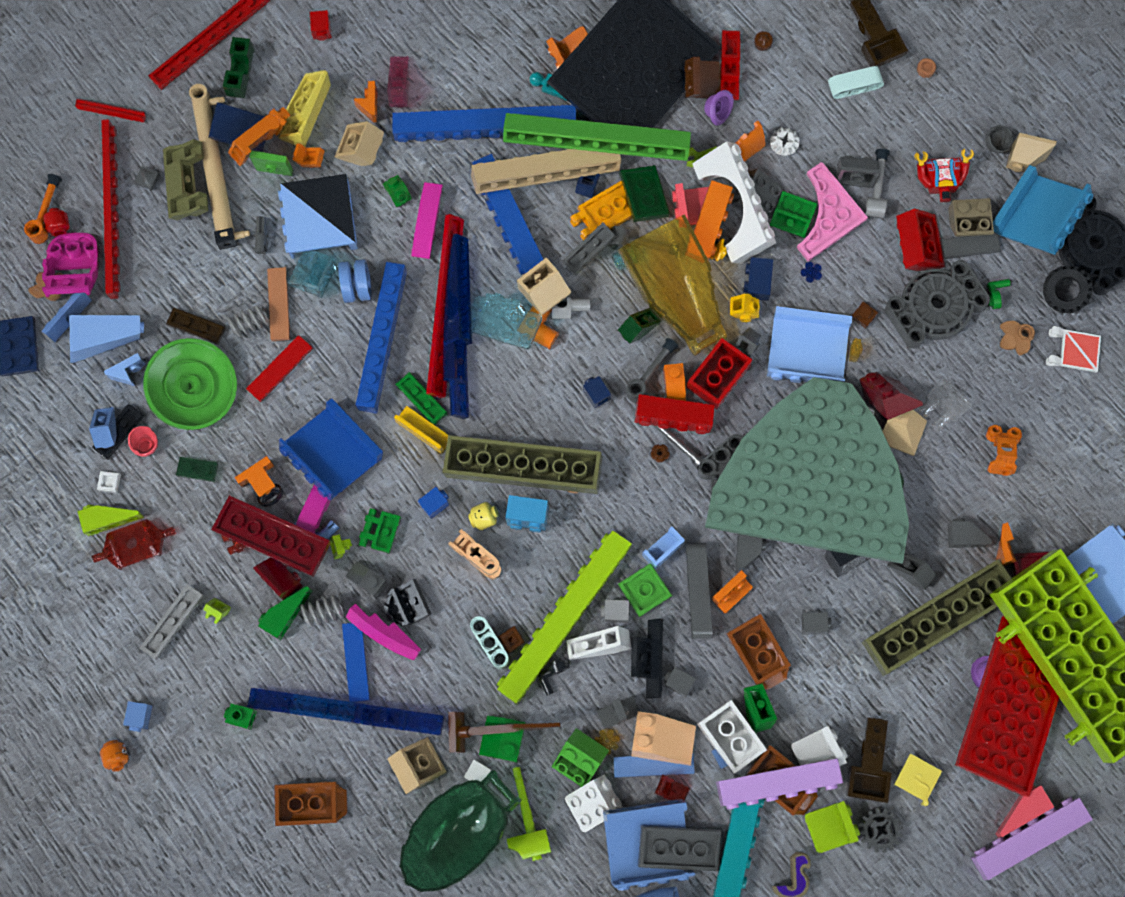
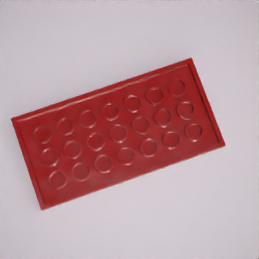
M1004 616L1001 617L997 632L1009 625ZM1017 634L1004 644L998 640L1001 637L997 638L995 636L955 766L1017 794L1030 797L1059 696Z

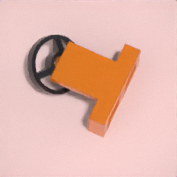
M267 456L234 477L241 487L248 483L251 484L258 495L257 501L263 507L274 505L283 495L281 486L274 484L266 471L274 467ZM278 494V496L274 500L267 502V500L273 498L275 495Z

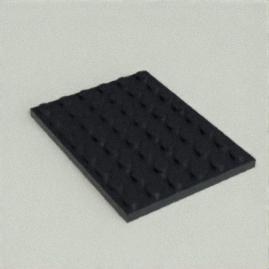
M617 0L548 79L547 83L591 122L654 128L685 92V61L692 57H700V61H711L721 47L669 0Z

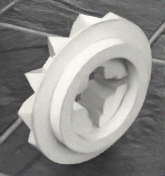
M781 127L772 134L770 145L775 153L788 156L798 149L799 137L796 131ZM787 136V141L789 142H787L786 145L782 147L783 141L780 139H784V137Z

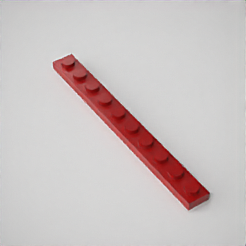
M107 119L101 120L105 290L110 299H118V292L121 291L120 282L118 281L120 266L117 263V257L120 256L119 247L117 246L119 231L116 228V222H119V215L116 211L118 196L115 194V188H118L115 171H117L118 167L114 155L117 154V146L114 143V137L117 136L116 127Z
M452 214L445 215L426 394L438 398L446 397L464 219Z

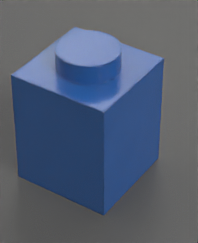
M435 487L420 498L418 503L430 519H432L449 506L447 501L449 497L443 489L439 491Z

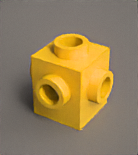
M751 294L730 297V316L740 319L741 322H751V319L759 318L760 300L752 297Z

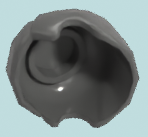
M1003 125L990 128L985 137L986 146L990 151L997 154L1011 150L1014 142L1012 132L1007 126Z

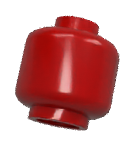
M51 208L44 214L45 230L52 236L57 237L66 234L70 229L68 214L59 208Z

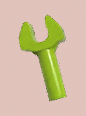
M717 146L700 152L695 151L693 147L690 148L688 157L692 156L694 159L688 161L687 166L693 167L692 163L716 149Z

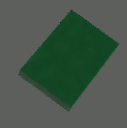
M656 165L620 171V178L633 222L669 217L670 212Z

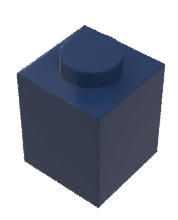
M600 376L596 378L591 377L584 382L583 391L595 409L611 400V393Z

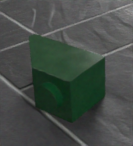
M647 308L630 315L618 331L623 339L630 344L640 340L659 325L662 320L651 308Z

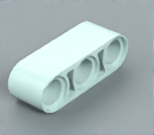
M878 66L839 74L828 80L834 99L873 91L884 85Z
M481 616L473 618L470 628L491 663L497 669H505L509 664L508 654L490 625ZM477 622H483L485 624V627L482 631H476L474 629V626ZM488 638L495 640V645L491 648L485 646V641ZM498 655L506 657L505 662L501 665L495 663V658Z

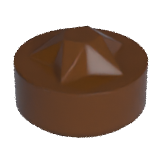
M761 31L756 34L754 45L758 50L766 51L771 47L773 38L770 33Z

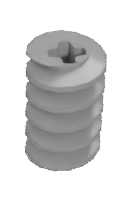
M263 304L261 309L255 305L254 312L248 308L247 315L241 311L240 318L236 314H234V320H231L229 316L227 317L233 334H236L238 337H242V331L246 335L249 334V328L253 332L256 331V325L260 329L263 328V322L267 326L270 325Z
M332 595L331 602L323 598V604L316 600L315 606L308 602L307 609L301 604L304 621L310 627L314 626V621L317 625H321L322 619L325 623H328L329 616L333 621L337 619V614L341 619L344 618V607L340 595H338V600Z

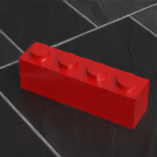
M639 394L636 401L634 423H639L642 426L654 425L661 429L675 428L682 432L695 431L698 434L710 433L713 427L715 405Z

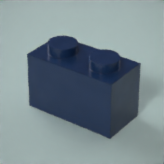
M751 257L750 263H746L745 267L748 281H744L743 292H747L746 294H751L752 297L759 300L769 301L773 259Z

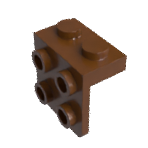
M692 57L685 61L686 98H709L711 95L721 91L720 63L718 61H700V57Z

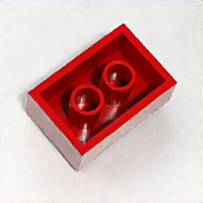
M721 338L689 379L686 388L708 404L715 405L714 408L717 410L750 368L752 359Z

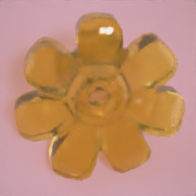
M611 729L607 733L604 730H600V737H595L594 739L609 750L607 755L611 754V749L617 751L619 748L616 744L620 740L619 736H613L614 731Z

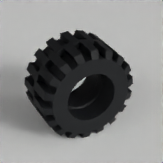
M1070 265L1060 266L1051 271L1043 284L1045 301L1052 309L1061 313L1070 314L1080 311L1088 304L1093 292L1091 279L1086 272L1079 267ZM1066 278L1075 280L1080 288L1078 296L1071 301L1060 299L1056 293L1057 284Z

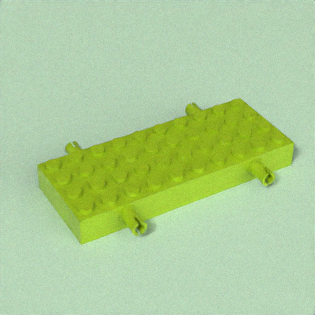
M1062 549L1052 550L990 593V596L1009 622L1008 626L996 633V637H1001L998 640L1004 644L1017 634L1074 718L1078 726L1064 735L1065 739L1069 738L1067 742L1073 746L1086 736L1103 763H1115L1125 756V642L1086 586L1098 577L1097 573L1093 574L1095 570L1089 567L1079 575Z

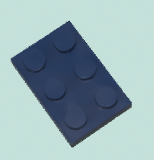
M28 316L1 320L0 376L4 377L39 371L35 318Z

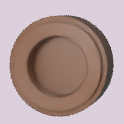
M929 58L922 59L917 66V73L923 78L931 77L936 70L935 62Z

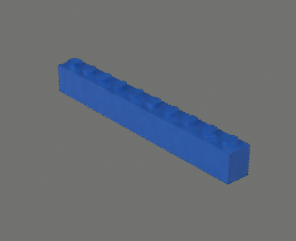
M573 105L392 113L394 140L399 142H407L408 140L422 142L427 139L442 141L447 138L461 140L470 137L472 139H480L481 137L498 138L503 136L506 113L576 120V108Z

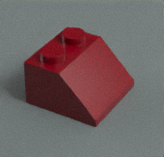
M268 558L253 568L283 600L303 587L300 583L301 577L295 571L291 573L287 569L288 565L275 559Z

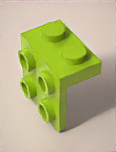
M844 801L805 814L804 819L818 853L859 841L857 837L860 836L858 827L852 823L850 816H853L851 808Z

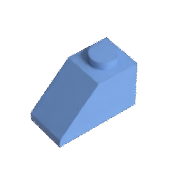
M114 407L94 410L89 430L95 448H109L115 445L117 431Z

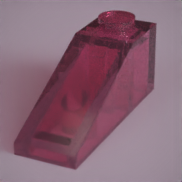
M408 56L390 57L387 87L389 107H408Z

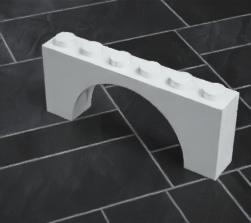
M726 141L692 163L698 180L709 182L716 178L725 177L740 192L743 201L742 223L736 236L725 245L731 263L742 264L776 244L774 231L769 226L768 216L763 211L761 199L754 188V181L749 176L748 166L743 161L741 149L736 143Z

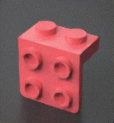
M683 183L675 184V190L672 191V200L676 202L677 208L674 209L675 219L679 220L680 227L697 224L709 187L684 190Z

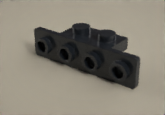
M663 619L648 620L647 638L632 637L631 677L646 679L647 699H656L662 696Z

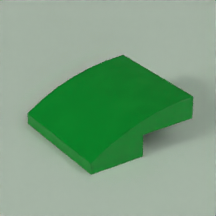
M782 191L769 226L805 238L818 203Z

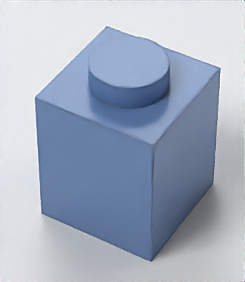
M128 701L123 725L129 726L130 731L141 732V728L148 729L152 705Z

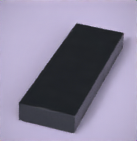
M128 403L115 419L117 431L115 445L109 448H95L93 445L92 448L109 460L128 437L131 430L143 419L144 415Z

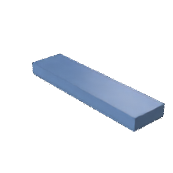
M693 753L691 766L632 756L613 757L614 778L695 774Z

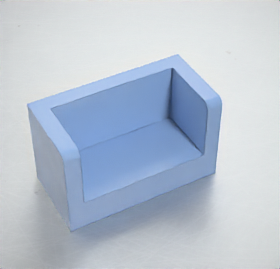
M671 526L665 535L648 550L645 549L642 556L656 570L684 545L685 540Z

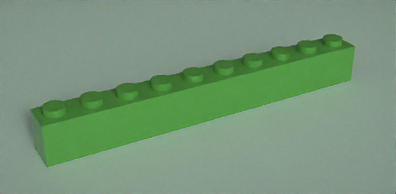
M506 113L503 128V142L682 161H688L691 132L512 113Z

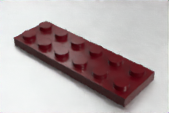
M230 495L211 528L217 534L312 577L316 574L331 544V541Z

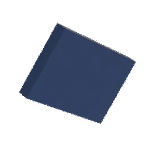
M217 102L208 138L232 145L235 139L265 116ZM266 140L255 147L253 151L263 152Z

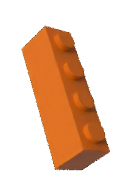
M711 181L687 251L688 255L706 261L709 260L710 256L714 257L717 246H714L715 240L721 237L723 229L720 228L722 221H726L729 212L726 211L727 204L732 203L734 193H731L733 187Z

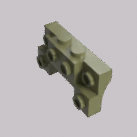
M193 139L180 145L164 148L163 158L169 219L177 221L189 215L196 217L208 212L207 194L199 191L196 192L193 166L194 163L204 159L202 142Z

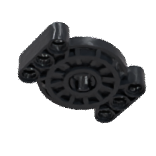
M1093 197L1091 203L1087 204L1089 209H1084L1082 217L1076 221L1072 233L1067 235L1064 245L1061 249H1058V253L1065 266H1076L1084 270L1090 279L1094 280L1092 284L1093 292L1096 295L1102 296L1125 281V225L1115 216L1107 212L1095 210L1097 201ZM1090 241L1095 243L1100 241L1099 249L1093 248L1090 245ZM1115 272L1120 273L1121 277H1117ZM1100 282L1105 283L1106 287H1102Z

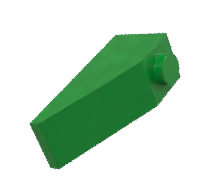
M306 586L268 609L267 612L260 616L258 627L281 641L300 612L301 604H305L312 590Z

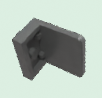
M758 169L748 171L750 178L754 181L755 191L761 199L763 211L766 212L768 219L773 217L784 188ZM738 189L734 192V198L731 203L736 208L743 206Z

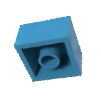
M509 495L505 517L507 525L515 530H522L523 527L530 528L529 531L540 533L541 530L545 531L549 510L548 500Z

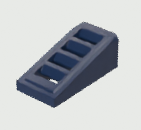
M601 174L579 177L575 193L592 198Z

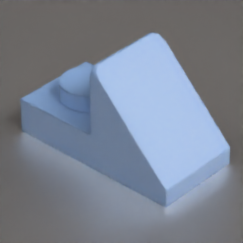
M137 353L105 370L104 373L111 380L135 386L129 373L138 372L146 364Z

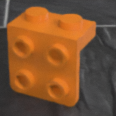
M580 26L561 41L553 37L546 41L549 46L548 52L557 61L555 63L557 69L588 35L585 27Z

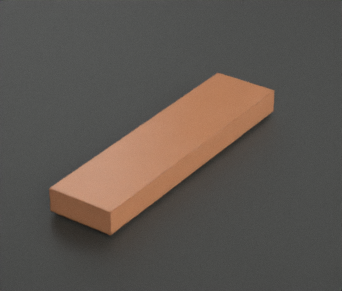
M286 267L267 269L270 339L272 342L290 340Z

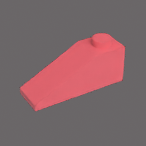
M1033 784L1030 797L1020 795L995 833L997 837L1009 834L1054 808L1041 785L1034 786Z

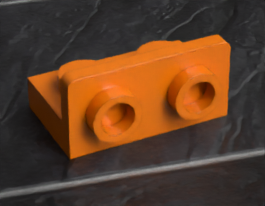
M742 570L712 598V601L723 613H727L753 588L745 579L747 575Z

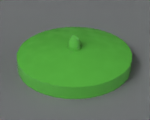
M179 339L164 345L148 362L143 377V392L151 411L162 422L181 430H199L219 421L231 408L237 391L235 370L228 357L215 345L200 339Z

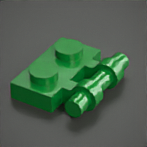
M370 508L368 515L364 519L363 532L361 531L359 535V546L366 547L367 541H372L371 549L390 554L401 516L382 511L380 518L375 517L377 510ZM373 524L377 525L375 535L370 534Z

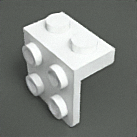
M829 726L791 745L799 765L831 759H838L839 766L847 763L845 760L847 754L843 747L839 748L836 742L838 740L837 734Z
M605 775L592 780L565 797L567 805L583 832H587L604 822L603 811L623 808L620 799L612 789L611 782Z

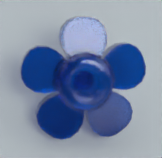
M807 262L805 268L801 270V276L806 277L808 283H812L814 279L820 280L822 277L820 273L821 266L815 264L813 267L812 262Z

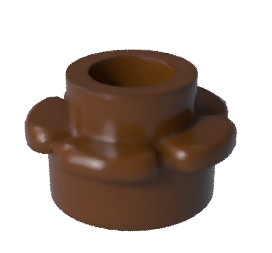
M657 444L652 447L651 457L656 462L662 463L669 458L670 453L666 445Z

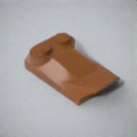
M761 614L726 633L730 644L736 650L756 685L763 683L764 688L769 690L787 679V673L791 665Z
M768 745L766 747L767 750L759 755L745 776L794 767L795 765L771 745ZM804 790L799 791L798 796L786 798V794L779 795V800L774 801L792 816L804 815L818 795L817 792L806 794Z
M336 782L275 785V826L337 823L347 814V790L340 787Z

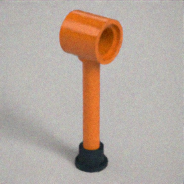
M54 174L47 175L48 187L37 219L28 221L24 226L25 234L35 244H42L48 239V233L43 224V216L48 211L55 188L58 187L59 182H62V178Z

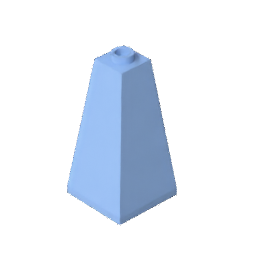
M69 315L70 363H75L139 340L140 333H144V322H140V315Z

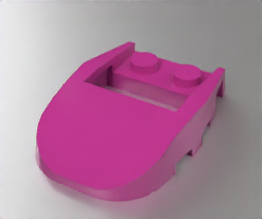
M66 233L55 237L49 243L46 250L47 257L42 262L44 267L42 279L45 283V287H42L44 294L46 297H50L51 294L86 293L90 295L98 278L99 253L95 237L88 233ZM91 269L86 274L55 275V270Z

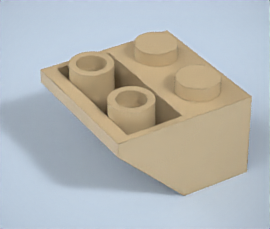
M547 258L517 280L518 289L541 316L571 294L559 271Z

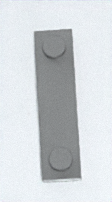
M187 584L143 642L140 649L157 660L204 595Z

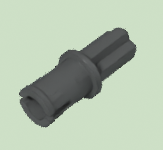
M263 216L256 218V233L254 237L255 253L257 254L267 253V238L269 235L266 233L267 218Z

